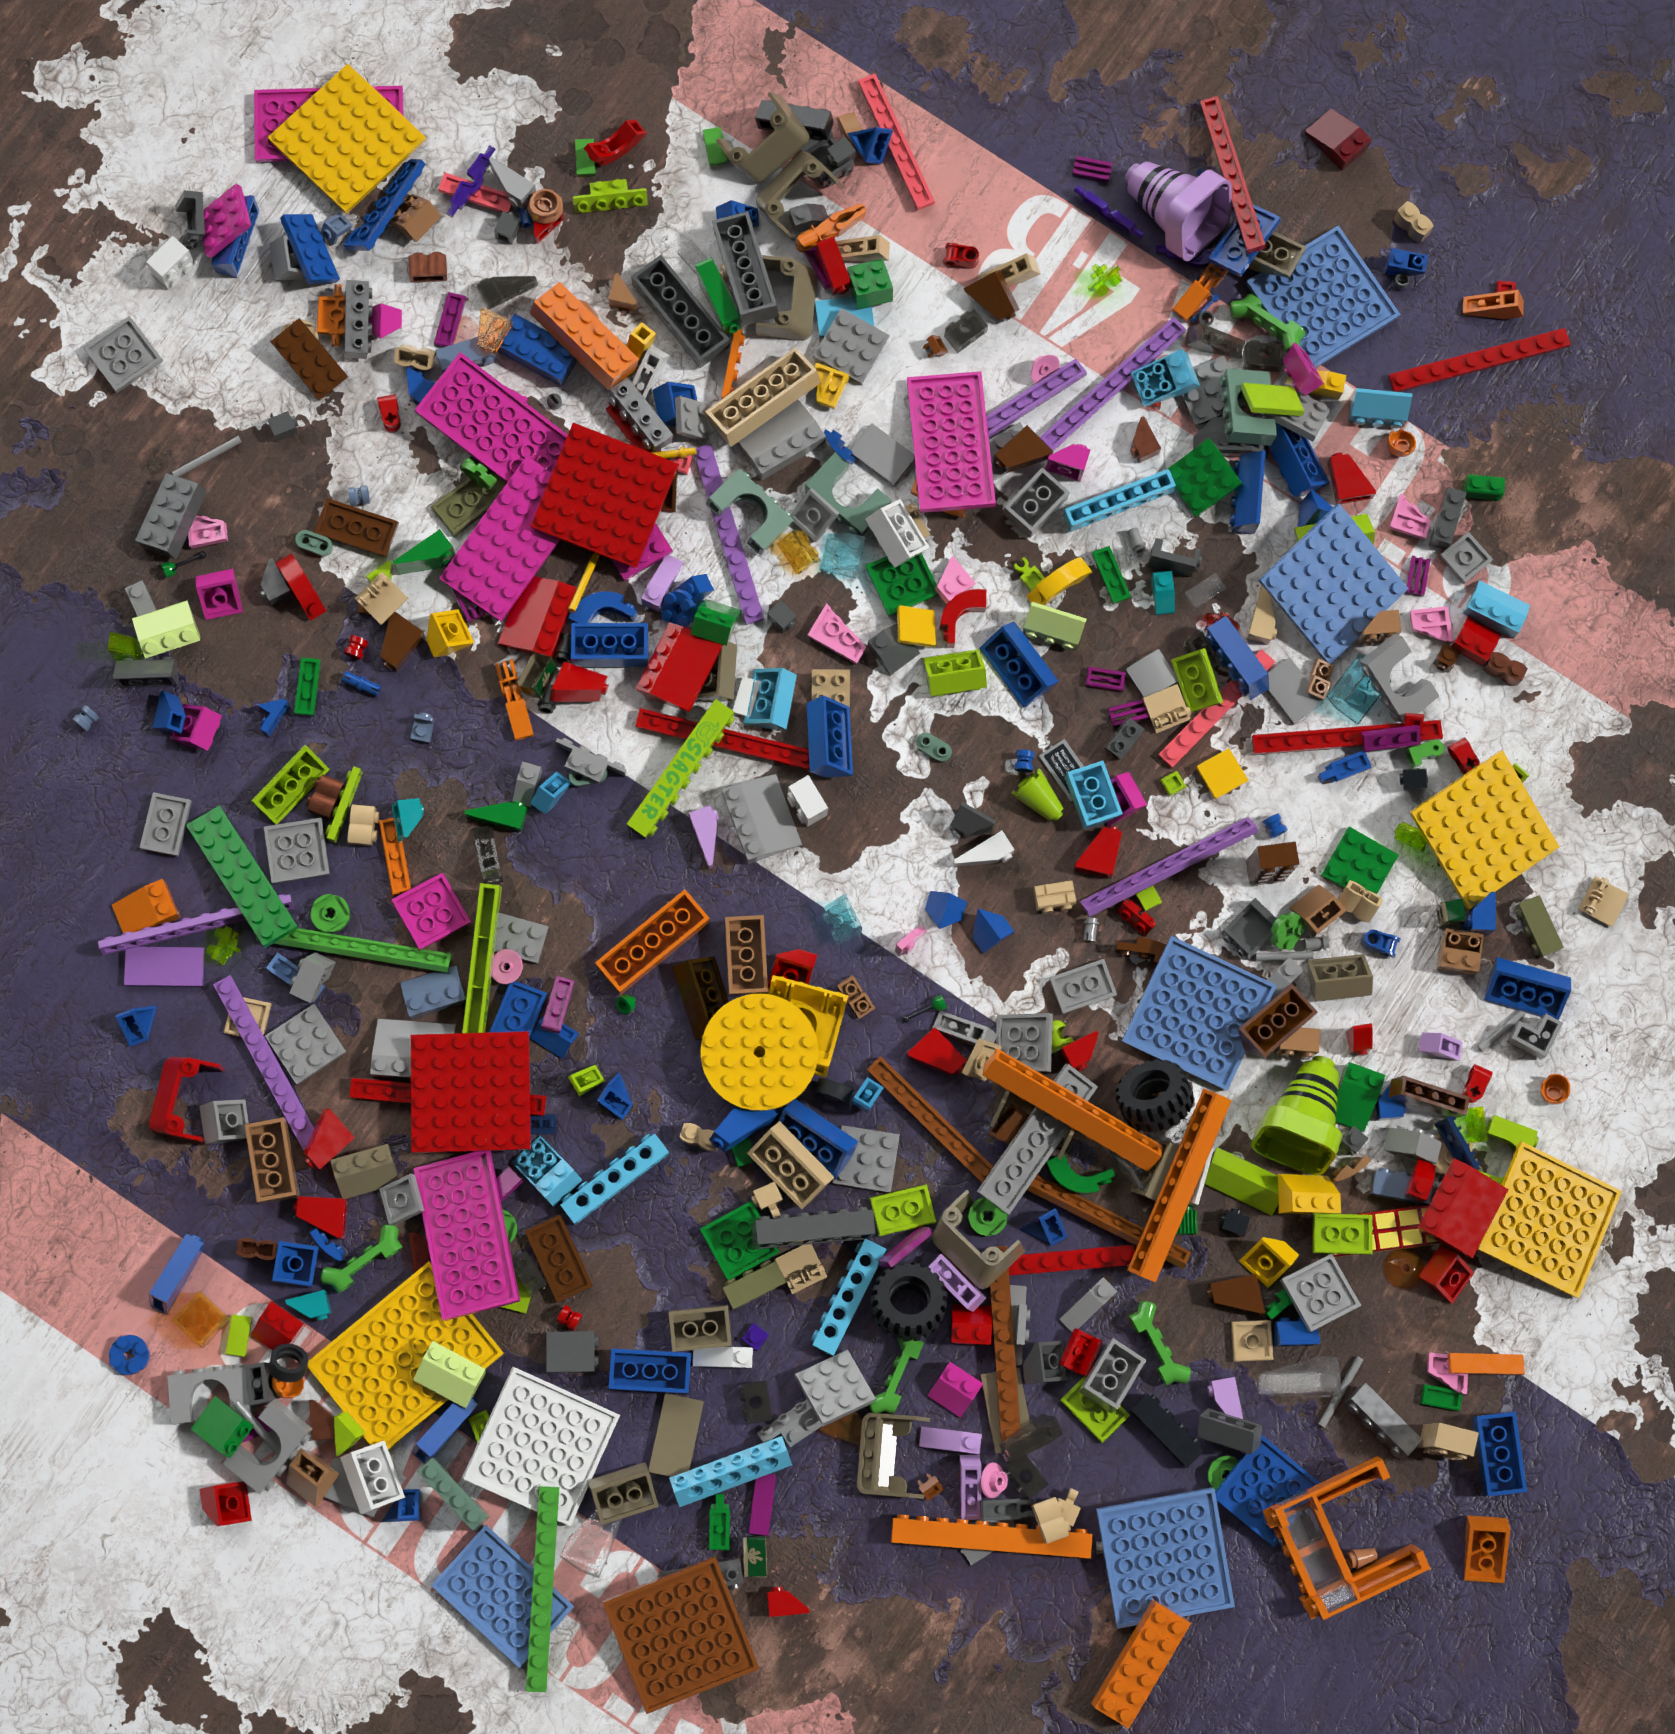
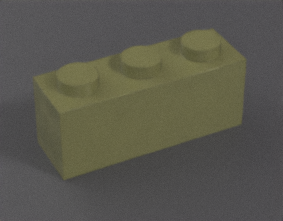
M1540 895L1515 906V915L1519 921L1521 920L1524 926L1523 933L1526 938L1530 939L1532 944L1531 950L1535 956L1537 955L1538 959L1564 948Z
M769 1260L760 1265L761 1269L755 1272L751 1269L743 1273V1278L737 1281L733 1278L725 1282L726 1286L723 1287V1291L733 1310L786 1284L776 1261L771 1263Z

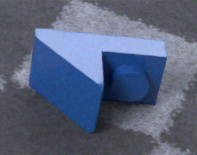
M281 699L258 705L260 710L269 715L268 717L265 716L260 724V730L266 736L270 737L290 706L287 700Z

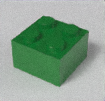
M883 259L847 267L851 280L850 290L857 309L893 302V286Z

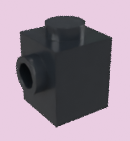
M1427 767L1403 769V773L1400 774V785H1404V789L1427 788Z
M1231 1208V1211L1227 1210L1224 1214L1221 1213L1218 1224L1221 1225V1231L1243 1237L1245 1236L1250 1217L1242 1215V1211Z

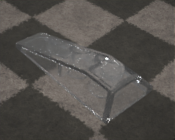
M1318 1356L1258 1375L1259 1395L1338 1397L1341 1392L1338 1357Z
M595 1508L592 1515L587 1520L585 1519L581 1527L568 1538L560 1558L580 1572L599 1578L607 1562L622 1519L601 1525Z

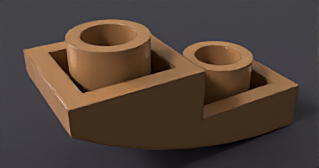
M852 112L836 117L841 135H845L856 151L857 148L847 135V133L862 130L855 113Z
M1319 658L1315 659L1308 682L1307 693L1325 700L1331 684L1329 680L1335 666Z
M853 975L836 985L840 993L848 995L847 1003L859 1019L875 1009Z
M1366 1155L1362 1158L1358 1156L1351 1164L1353 1168L1347 1164L1343 1167L1339 1166L1332 1173L1334 1178L1331 1181L1336 1183L1351 1177L1362 1170L1371 1160Z

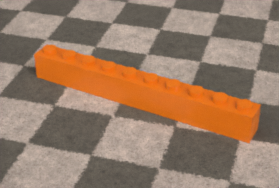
M998 1048L984 1064L983 1076L989 1081H994L1006 1091H1011L1018 1095L1022 1100L1028 1101L1035 1105L1037 1109L1047 1112L1054 1119L1064 1122L1071 1129L1081 1132L1088 1139L1100 1143L1105 1149H1110L1117 1153L1121 1158L1129 1160L1138 1168L1149 1172L1162 1155L1161 1144Z
M1203 1088L1127 1271L1156 1283L1232 1100Z
M897 1514V1518H892L890 1541L892 1543L1091 1558L1092 1534H1087V1529H1076L1075 1533L1069 1532L1067 1537L1045 1544L1037 1525L1036 1529H1028V1525L1016 1524V1528L1008 1527V1523L996 1522V1526H988V1521H976V1525L968 1524L969 1520L957 1519L956 1523H950L949 1518L938 1517L937 1521H929V1517L917 1516V1520L909 1519V1515Z

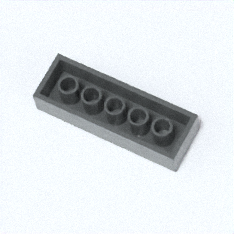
M748 211L713 220L714 235L742 326L779 317L777 303Z
M659 255L631 276L632 285L699 368H702L730 347V339L662 255Z
M861 1207L856 1208V1211L848 1212V1209L836 1210V1213L829 1214L828 1211L816 1212V1215L809 1216V1213H799L796 1217H789V1214L778 1215L776 1219H770V1216L758 1217V1220L751 1226L753 1249L870 1239L875 1234L873 1210Z

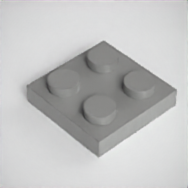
M683 396L676 397L677 434L700 441L709 440L708 418L705 412L707 404Z
M811 488L793 510L791 516L794 520L793 522L817 542L840 513Z
M1469 532L1439 556L1463 584L1493 561L1492 557Z
M415 1174L406 1175L379 1188L389 1225L394 1226L425 1211Z

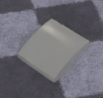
M1160 649L1145 656L1126 669L1143 697L1171 687L1178 682L1175 672Z

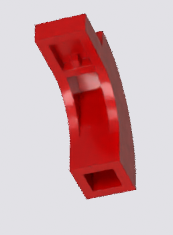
M636 119L626 120L609 138L601 142L587 143L583 149L592 161L598 162L600 166H604L628 153L647 133Z
M291 553L277 561V567L309 620L311 621L325 613V607L293 554Z
M987 589L964 591L952 598L946 605L939 629L947 630L943 631V642H947L946 648H954L956 622L962 615L969 612H985Z

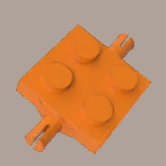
M335 284L334 295L328 297L319 296L317 334L332 336L331 346L335 347L336 343V347H339L340 336H343L345 333V296L342 295V285L339 284L338 286Z

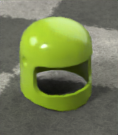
M1060 1020L1053 1021L1052 1053L1074 1042L1072 1037L1064 1038L1062 1030L1066 1025Z

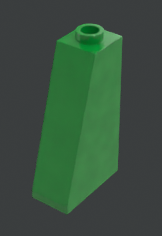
M711 257L696 263L695 268L700 288L723 332L728 335L742 329L739 314L713 258Z

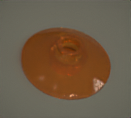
M1399 1249L1391 1253L1387 1258L1385 1274L1388 1280L1396 1287L1410 1288L1420 1282L1421 1279L1418 1276L1421 1274L1424 1265L1419 1255L1408 1249ZM1404 1264H1405V1265H1408V1267H1409L1408 1272H1405V1271L1403 1270V1265H1404Z

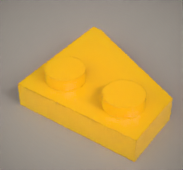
M816 363L815 369L821 382L816 386L817 403L835 410L849 380V374Z

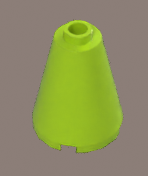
M1040 768L1037 769V774L1032 772L1017 786L1019 788L1017 792L1013 790L1011 793L1016 799L1048 821L1052 819L1056 821L1063 815L1061 812L1063 807Z

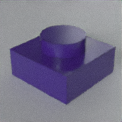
M753 1323L742 1340L758 1351L769 1334Z

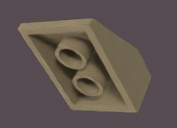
M1273 231L1265 243L1266 249L1258 252L1248 268L1256 272L1290 278L1307 247Z

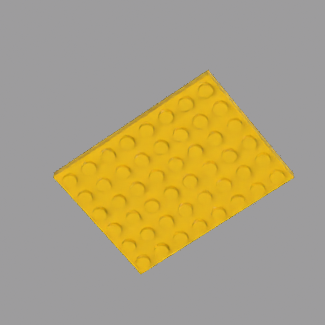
M429 1261L308 1361L307 1367L342 1411L348 1412L366 1432L363 1435L370 1445L385 1441L389 1450L448 1401L443 1396L413 1381L422 1359L433 1341L484 1369L500 1358L504 1352L473 1314L447 1321L442 1320L432 1263Z

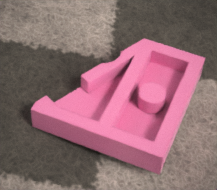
M1400 494L1389 529L1425 540L1431 520L1426 515H1423L1415 505L1410 504L1403 494Z
M196 515L188 533L189 546L194 549L228 541L226 523L222 520Z
M952 556L935 591L948 604L952 598L964 591L970 590L976 583Z
M1448 606L1410 610L1412 631L1446 643L1453 642Z
M920 926L909 932L896 944L895 952L899 956L903 953L907 955L914 948L915 942L927 930Z
M1429 1352L1427 1374L1459 1394L1466 1396L1468 1374H1449L1447 1354Z

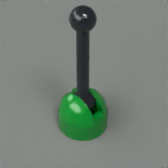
M201 551L199 555L176 565L172 562L161 564L162 570L166 578H170L176 574L178 567L199 558L204 559L206 558V553Z
M938 995L933 999L931 1006L909 1016L904 1015L902 1021L908 1023L910 1019L931 1009L943 1011L947 1009V1005L942 995Z

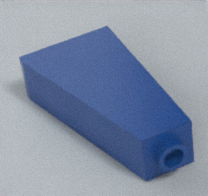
M735 1106L713 1132L709 1141L716 1148L726 1152L777 1121L782 1114L783 1108L780 1107L769 1111H750Z
M188 1234L184 1236L149 1293L151 1307L168 1315L204 1250V1243L201 1238Z
M473 1396L466 1409L453 1402L415 1444L412 1454L424 1465L431 1458H434L477 1409L479 1405L477 1399Z

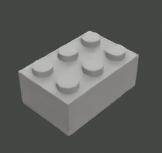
M1041 468L1004 507L1003 515L1031 538L1064 504L1070 492L1045 469Z
M1113 1338L1105 1345L1078 1392L1108 1412L1113 1413L1120 1406L1146 1359Z

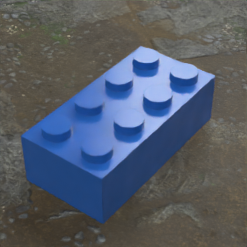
M515 313L496 343L497 352L560 387L564 385L578 362L548 331Z
M1227 616L1207 627L1208 635L1206 638L1209 642L1207 643L1209 650L1212 653H1216L1220 665L1228 669L1230 679L1238 683L1241 694L1244 697L1247 696L1251 701L1269 689L1268 672Z
M611 1348L609 1389L689 1394L691 1353Z
M1516 1412L1472 1417L1473 1430L1478 1432L1476 1451L1483 1496L1527 1492Z

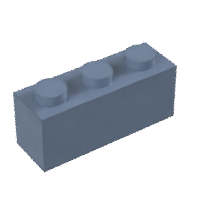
M489 333L436 350L442 373L445 372L459 352L463 353L478 366L483 364L490 365L497 360Z
M1379 1168L1372 1172L1369 1195L1419 1205H1430L1433 1185L1427 1201L1420 1202L1404 1195L1410 1180L1409 1173L1398 1172V1174L1390 1173L1389 1169Z

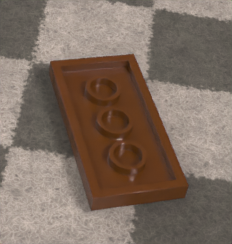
M300 318L270 341L319 401L348 378L347 374Z
M327 498L314 533L387 558L399 522Z
M561 1214L525 1231L557 1303L593 1287Z

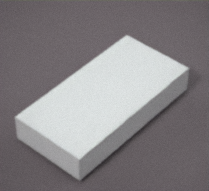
M742 677L733 707L736 715L747 716L754 679ZM755 680L748 717H751L761 681Z

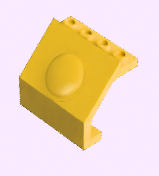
M773 975L768 994L791 1002L808 1018L818 1042V1062L814 1075L826 1078L848 995ZM757 1047L754 1050V1055L759 1058L763 1057L765 1050L762 1047Z

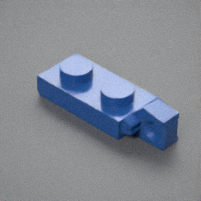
M1360 751L1330 763L1325 767L1326 771L1319 773L1317 777L1320 783L1329 779L1333 783L1369 770L1372 766L1366 752Z

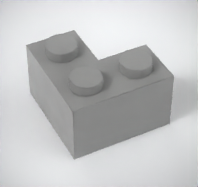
M316 952L304 959L302 958L297 967L299 972L290 982V987L292 988L289 993L309 1003L315 1001L323 982L329 979L336 962Z
M1545 1014L1540 1017L1534 1029L1520 1021L1514 1025L1507 1042L1541 1060L1547 1056L1563 1022Z
M1397 1126V1128H1388L1383 1150L1393 1155L1410 1157L1415 1160L1421 1159L1431 1164H1437L1442 1142L1435 1139V1135L1424 1133L1425 1131L1422 1129L1413 1128V1131L1406 1127Z

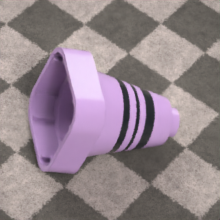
M1144 162L1140 165L1137 163L1132 165L1125 175L1128 193L1165 232L1166 248L1185 261H1190L1223 232L1229 223L1232 214L1231 182L1213 170H1206L1200 176L1195 177L1151 162Z

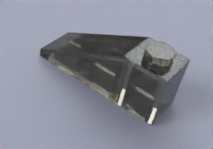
M535 276L491 277L482 279L477 284V290L486 308L490 310L537 287L538 283Z
M1199 323L1187 329L1185 346L1201 352L1242 359L1245 341Z
M487 825L473 828L483 883L492 885L503 883L493 826Z
M1042 1414L1003 1441L999 1446L1006 1462H1011L1052 1443L1063 1435L1057 1417Z

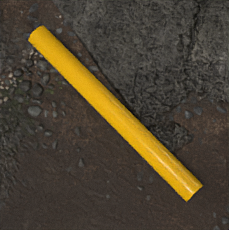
M592 554L568 611L575 613L600 555Z

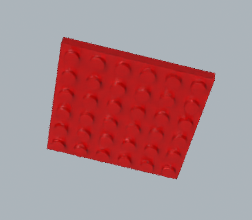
M573 422L530 527L637 569L679 464Z
M529 1031L411 1035L412 1153L531 1150Z

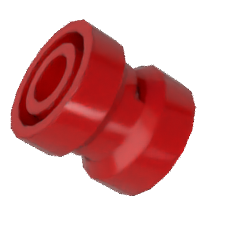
M351 635L349 638L350 644L345 648L344 654L353 659L362 660L363 649L367 648L369 642L361 637Z
M565 1305L556 1322L566 1325L573 1332L583 1315L579 1312H573L571 1307Z

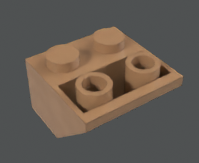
M411 194L397 208L394 217L389 223L409 240L418 242L438 221L441 214L429 200Z
M1399 610L1379 611L1356 640L1357 644H1362L1363 646H1372L1374 643L1379 642L1382 644L1393 634L1399 635L1401 633Z
M1319 884L1289 907L1292 912L1302 917L1307 931L1313 938L1347 911L1332 893Z
M1445 928L1438 951L1436 969L1468 975L1477 974L1480 969L1484 934Z
M1301 1027L1274 1050V1054H1279L1280 1058L1299 1056L1298 1059L1310 1060V1057L1319 1053L1320 1029Z
M301 1448L289 1465L287 1485L314 1507H317L339 1476V1473L313 1452Z

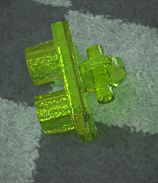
M1097 264L1092 266L1093 273L1090 277L1093 280L1096 277L1098 278L1087 287L1090 292L1094 291L1099 297H1103L1109 292V289L1104 284L1106 281H1109L1113 287L1123 281L1118 273L1121 270L1118 265L1109 268L1105 273L1104 271L1107 269L1105 264L1101 267Z
M1399 823L1394 831L1396 834L1394 839L1424 852L1427 842L1420 830L1408 823Z
M227 926L225 928H217L214 937L219 939L217 946L209 945L206 953L218 963L225 965L228 957H232L233 952L240 953L241 949L236 947L239 941L237 940L239 933Z
M1483 1106L1468 1108L1467 1116H1465L1468 1144L1488 1142Z

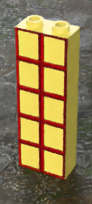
M1429 1205L1358 1214L1372 1215V1252L1377 1253L1442 1244L1419 1232L1418 1225ZM1332 1254V1255L1334 1256V1258H1338V1257L1354 1256V1255H1359V1254Z

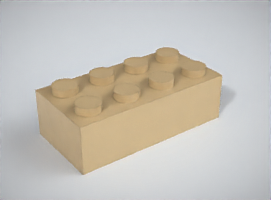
M780 1121L770 1128L747 1153L801 1209L807 1206L835 1178Z
M1443 1423L1423 1424L1421 1432L1423 1440L1419 1443L1418 1448L1424 1449L1423 1453L1430 1455L1440 1454L1443 1455L1442 1458L1449 1460H1467V1457L1474 1456L1478 1432Z

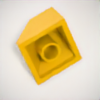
M459 609L430 614L426 641L434 657L450 655L474 643Z
M1262 1237L1239 1262L1252 1274H1256L1257 1278L1269 1288L1293 1264L1299 1254L1285 1241Z

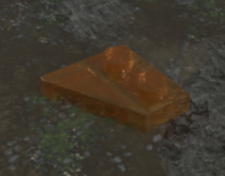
M482 307L480 310L477 342L479 348L496 354L512 327L513 321Z
M853 1412L822 1426L819 1430L860 1446L863 1419L856 1412Z

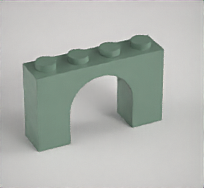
M1227 368L1220 377L1219 385L1222 387L1221 402L1224 403L1223 418L1226 421L1224 432L1227 434L1228 442L1271 446L1277 436L1275 419L1251 417L1241 410L1237 401L1238 398L1244 397L1241 390L1243 383L1271 385L1270 372Z
M835 452L805 484V493L813 488L840 513L835 520L840 524L844 523L848 526V530L854 536L858 535L862 538L870 529L865 519L880 508L891 504L892 500L877 488L858 507L849 508L840 505L835 500L832 489L849 470V463Z
M737 469L708 498L706 505L720 517L736 501L749 500L757 504L763 512L764 522L749 538L747 544L761 556L791 526L794 520L791 514L783 510L773 497H769L759 484H755L751 480L748 473Z
M431 1458L418 1471L472 1531L478 1530L491 1517L478 1502L474 1501L450 1476V1472L437 1458Z

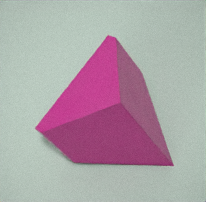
M382 303L372 306V317H368V323L372 324V333L381 339L398 329H402V310Z

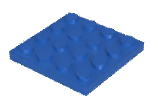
M1261 1434L1260 1447L1253 1454L1242 1455L1217 1488L1215 1494L1219 1504L1269 1545L1275 1547L1279 1541L1273 1530L1276 1527L1269 1528L1266 1525L1263 1510L1275 1504L1282 1505L1305 1494L1307 1489L1320 1482ZM1303 1508L1286 1515L1290 1525Z

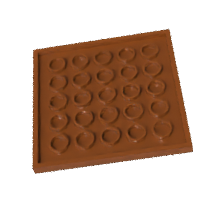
M716 1556L602 1601L646 1714L759 1669Z

